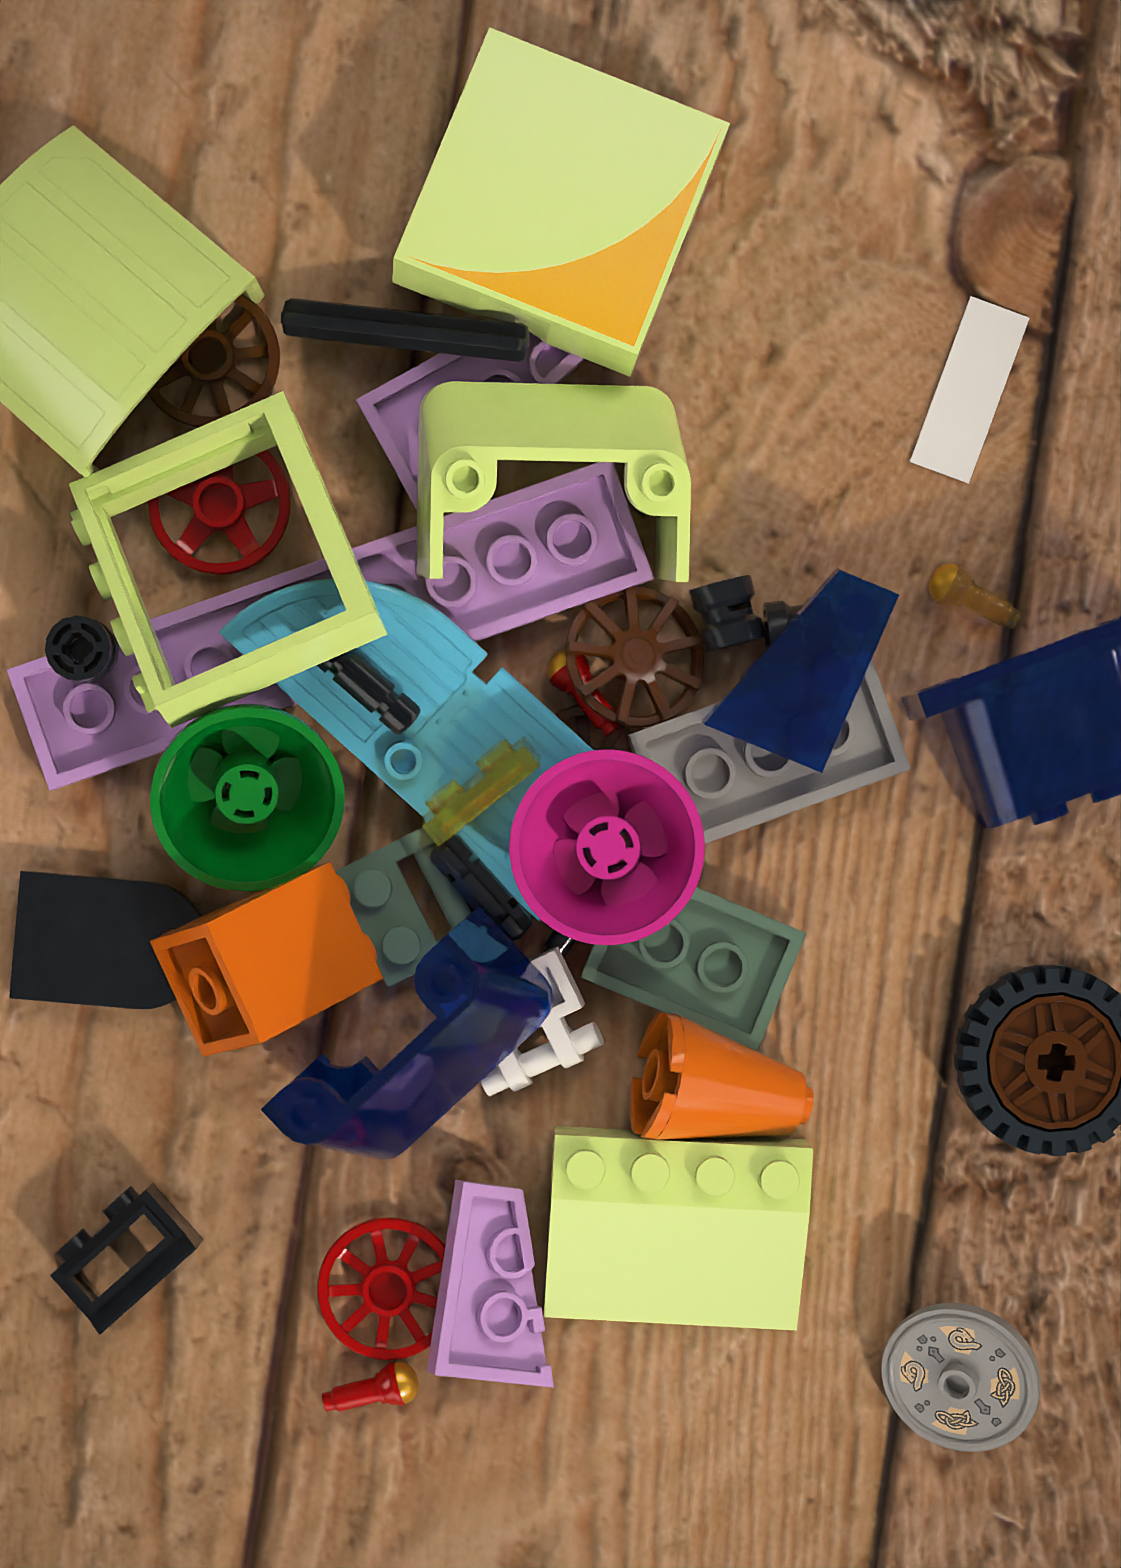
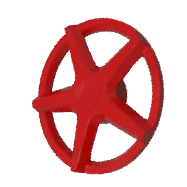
M265 450L256 454V456L268 467L274 477L273 479L238 484L233 479V465H230L208 475V478L201 483L193 481L166 493V495L191 506L194 510L193 518L175 544L166 533L159 512V497L148 501L150 523L162 547L184 566L206 574L227 575L238 573L263 562L281 541L288 526L291 512V495L288 481L281 466L270 452ZM279 497V513L275 527L268 539L260 547L244 518L245 511ZM220 530L226 534L244 558L228 563H210L195 559L191 555L214 531Z

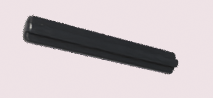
M297 298L286 300L281 312L283 333L291 337L513 362L525 360L530 344L528 326L516 322Z

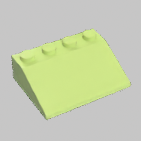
M554 1126L544 1317L797 1331L810 1216L813 1147L806 1139L751 1136L655 1140L640 1137L641 1135L634 1134L632 1130Z

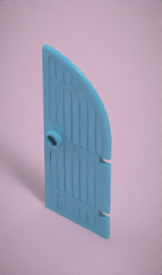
M334 579L303 582L273 592L252 603L232 618L219 633L239 652L245 655L344 612L346 608ZM366 581L388 634L348 652L352 655L356 652L395 685L393 691L396 694L404 693L419 706L421 712L414 723L404 733L400 735L395 734L379 720L382 716L376 710L370 713L332 680L335 675L329 669L324 673L319 667L314 666L275 684L446 838L453 834L460 836L473 851V855L470 858L473 861L479 858L510 892L512 897L540 921V918L524 900L513 876L509 854L513 819L525 793L546 770L566 758L594 750L503 667L487 683L477 676L473 670L488 653L442 612L408 592L385 584Z

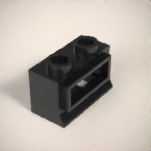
M154 1183L148 1186L141 1194H138L132 1186L127 1188L102 1211L110 1220L92 1237L84 1228L81 1229L54 1254L62 1264L56 1268L50 1277L84 1313L99 1335L192 1254L203 1240ZM144 1214L165 1238L97 1297L77 1273Z

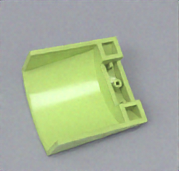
M74 125L35 152L0 185V402L74 469L87 478L90 474L100 471L92 462L148 391L192 342L242 293L256 304L265 297V294L255 276Z

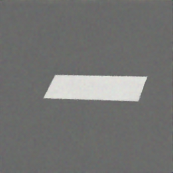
M970 296L910 459L911 463L969 484L1030 319L1029 317Z

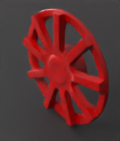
M396 1217L371 1218L344 1232L335 1240L326 1253L317 1280L319 1308L332 1334L350 1350L377 1360L404 1359L428 1349L431 1346L433 1330L426 1336L409 1310V1306L412 1303H419L436 1309L438 1297L417 1291L416 1284L442 1272L446 1245L426 1226L418 1222ZM392 1229L410 1233L398 1259L395 1261H390L387 1257L381 1230ZM369 1232L376 1256V1264L373 1266H369L345 1248L353 1240ZM420 1239H422L431 1246L441 1260L416 1271H410L407 1268V1264ZM337 1257L362 1275L363 1280L361 1283L328 1285L330 1272ZM361 1296L364 1300L362 1306L340 1325L332 1312L329 1297ZM371 1312L379 1315L375 1348L358 1342L348 1334ZM398 1315L403 1320L416 1343L403 1348L386 1349L390 1319L392 1316Z

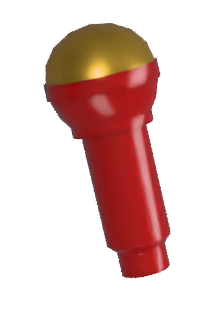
M565 649L557 652L547 665L549 682L553 687L555 686L567 695L571 694L596 729H601L606 737L613 734L621 725L603 718L581 699L568 674ZM576 655L580 676L584 684H586L593 677L590 674L588 659L585 655ZM598 689L592 693L594 698L601 704L613 710Z
M396 1361L390 1362L380 1372L375 1373L374 1377L333 1387L332 1391L322 1393L323 1406L326 1412L333 1410L342 1412L377 1402L404 1406L416 1397L419 1389V1379L415 1370L409 1364Z

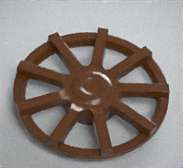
M241 294L233 301L245 308V310L225 332L217 331L216 318L179 356L182 360L181 365L164 373L148 391L147 394L153 403L167 416L184 425L199 428L270 397L279 373L280 346L269 318L247 296ZM255 318L264 332L267 344L244 348L234 347L233 340ZM268 357V367L262 384L239 371L235 366L236 362L243 359ZM185 376H189L192 383L179 410L169 403L158 390ZM227 378L234 380L255 394L246 404L231 412L223 382ZM204 385L212 387L220 416L206 417L191 414Z
M632 586L589 601L573 620L568 632L565 649L568 674L581 699L603 718L631 727L656 725L680 713L700 689L704 671V649L701 637L689 614L678 604L679 600L672 595L668 597L650 588ZM623 599L627 621L626 630L622 631L600 607L609 602ZM637 599L645 600L661 607L646 630H642L639 625ZM672 615L682 627L686 637L660 643L656 639L657 634L669 616ZM588 618L596 622L611 637L612 644L610 646L577 642L580 631ZM690 649L692 658L690 674L664 662L663 656ZM576 655L607 658L609 668L584 684L578 670ZM656 674H662L685 687L682 694L670 706H668L654 677ZM614 677L624 682L616 712L601 704L592 695L594 691ZM642 683L645 686L656 713L645 716L629 715L636 684Z

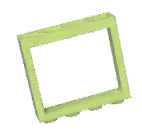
M283 391L90 474L87 478L83 477L69 484L78 507L77 510L70 512L73 519L71 523L83 546L92 543L98 562L89 565L92 578L104 601L113 598L120 617L110 621L113 632L125 656L135 654L141 673L132 676L134 686L141 695L146 711L149 713L157 709L171 728L388 634L297 417ZM278 445L346 611L175 684L110 517Z

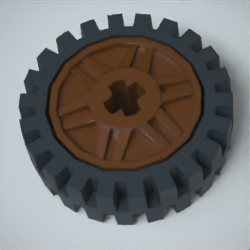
M1058 965L1024 967L1022 970L1009 972L999 977V981L983 989L978 994L980 996L974 1005L970 1004L964 1014L965 1021L962 1028H958L955 1040L957 1052L954 1054V1068L957 1070V1083L960 1092L980 1123L992 1134L1009 1145L1038 1155L1067 1156L1066 1153L1070 1152L1082 1153L1091 1150V1145L1097 1142L1105 1143L1115 1136L1113 1131L1121 1125V994L1109 984L1090 973ZM1052 1044H1056L1055 1050L1064 1054L1065 1059L1063 1065H1053L1050 1075H1047L1048 1070L1038 1065L1037 1060L1039 1054H1050Z

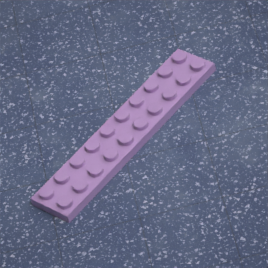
M597 462L489 500L487 504L478 510L465 513L455 512L444 516L443 579H429L416 575L417 526L352 548L366 581L392 586L422 599L447 616L475 642L654 579L613 462ZM325 558L150 619L175 684L242 656L243 654L229 643L219 631L242 610L273 592L303 582L333 579ZM118 641L117 663L107 676L95 682H77L60 676L49 665L46 656L7 669L49 791L57 790L162 753L175 735L194 720H189L171 728L157 709L149 713L146 711L141 695L136 690L132 680V676L141 673L135 654L125 656ZM272 684L224 706L260 704L284 710L298 704L276 684Z

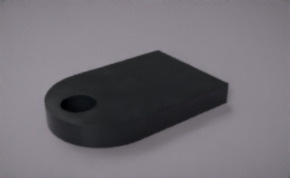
M20 871L9 998L127 1009H154L167 1005L177 999L150 941L163 935L166 931L176 929L202 917L194 903L182 892L159 882Z

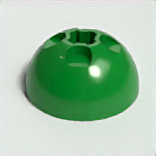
M234 704L220 707L188 723L175 735L163 751L154 771L150 791V812L153 826L158 839L168 855L179 867L196 879L214 887L233 891L270 889L311 869L332 845L342 822L345 804L342 774L331 749L322 737L298 717L284 710L260 704ZM240 771H255L258 774L257 776L250 773L240 774Z

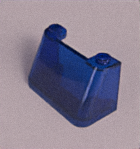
M478 907L428 951L416 966L414 975L416 993L425 1006L437 1017L381 1070L367 1056L353 1065L338 1066L330 1064L331 1062L322 1053L302 1073L263 1106L261 1111L285 1136L294 1142L378 1160L393 1159L407 1150L542 1025L552 1010L554 1001L552 987L545 976L488 915Z

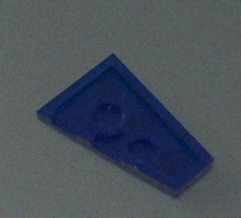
M836 568L785 626L786 629L772 645L740 677L741 680L720 704H716L707 714L702 723L823 773L899 594Z

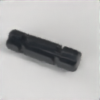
M346 652L316 665L324 673L329 669L335 675L332 680L370 713L376 710L382 716L379 720L395 734L400 735L404 733L421 712L419 706L404 693L396 694L393 691L395 685L357 652L354 655Z
M453 834L440 841L430 853V861L445 877L448 874L454 877L450 881L453 887L483 920H486L488 917L491 918L492 922L489 924V927L504 943L508 944L520 939L532 925V917L517 901L513 905L509 902L512 898L510 892L479 858L475 861L470 858L473 855V851L460 836Z

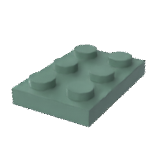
M696 887L683 910L669 924L652 935L626 944H593L580 977L662 1012L681 1015L758 1051L807 933Z

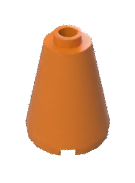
M657 1013L649 1023L637 1057L647 1059L643 1079L632 1077L630 1088L629 1115L631 1129L634 1134L655 1140L791 1135L796 1131L799 1124L804 1125L809 1120L813 1108L814 1093L811 1087H807L806 1078L802 1072L676 1013Z

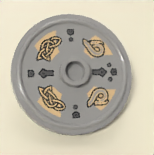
M940 1303L915 1311L896 1327L885 1347L882 1357L883 1386L895 1412L917 1434L934 1444L948 1449L979 1452L1003 1446L1014 1440L1027 1428L1038 1407L1041 1395V1375L1036 1357L1029 1344L1007 1321L977 1306L962 1303Z

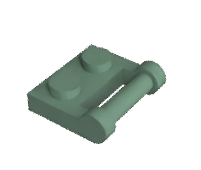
M428 824L335 871L344 880L349 889L350 905L362 932L371 939L377 953L376 962L387 987L490 936L482 918L475 920L465 899L450 883L454 877L451 874L445 877L430 861V853L436 847V841L441 839L437 829L432 824ZM411 854H414L453 931L436 940L397 861Z

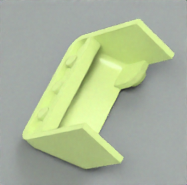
M451 381L438 384L425 394L419 407L416 575L429 579H443L444 512H472L487 504L496 489L497 460L625 463L624 487L630 503L640 512L656 516L655 579L689 582L691 477L675 408L665 393L649 386Z

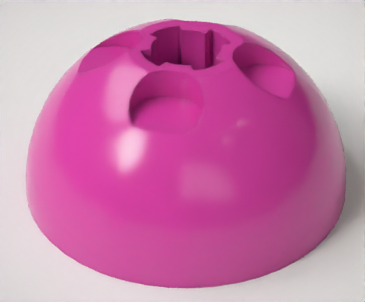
M594 750L579 753L560 761L546 770L531 785L521 800L513 819L509 854L513 876L521 895L531 910L544 923L562 935L577 941L595 945H618L638 941L652 935L669 924L683 910L692 897L701 876L705 856V839L701 818L696 805L687 790L673 774L656 762L635 753L620 750ZM624 828H625L626 830H625L622 834H623V835L625 836V838L627 839L628 846L631 847V848H627V847H626V842H625L623 836L620 834V833L623 831ZM622 859L624 860L621 864H619V865H617V866H615V867H610V868H611V873H609V867H608V866L615 865V864L619 863Z

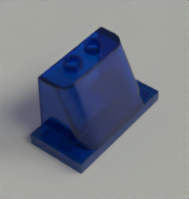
M1121 616L974 672L959 675L901 697L909 721L941 714L982 828L998 827L1027 816L1031 817L1033 825H1038L1070 813L1067 801L1090 793L1092 802L1097 803L1121 794Z

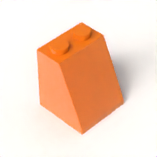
M331 861L312 867L304 874L275 887L256 891L150 941L203 1057L261 1044L383 979L376 962L377 953L371 939L362 932L350 905L349 889L344 880L336 874Z

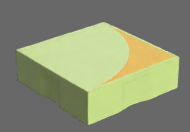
M489 27L394 255L392 283L475 316L523 323L528 326L530 333L540 338L546 344L631 377L682 243L690 229L721 151L730 123Z

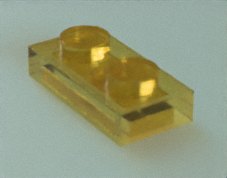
M524 736L512 746L506 739L499 741L475 762L481 769L477 774L463 785H460L456 779H452L427 799L425 804L430 811L424 815L422 827L438 847L540 767V755Z

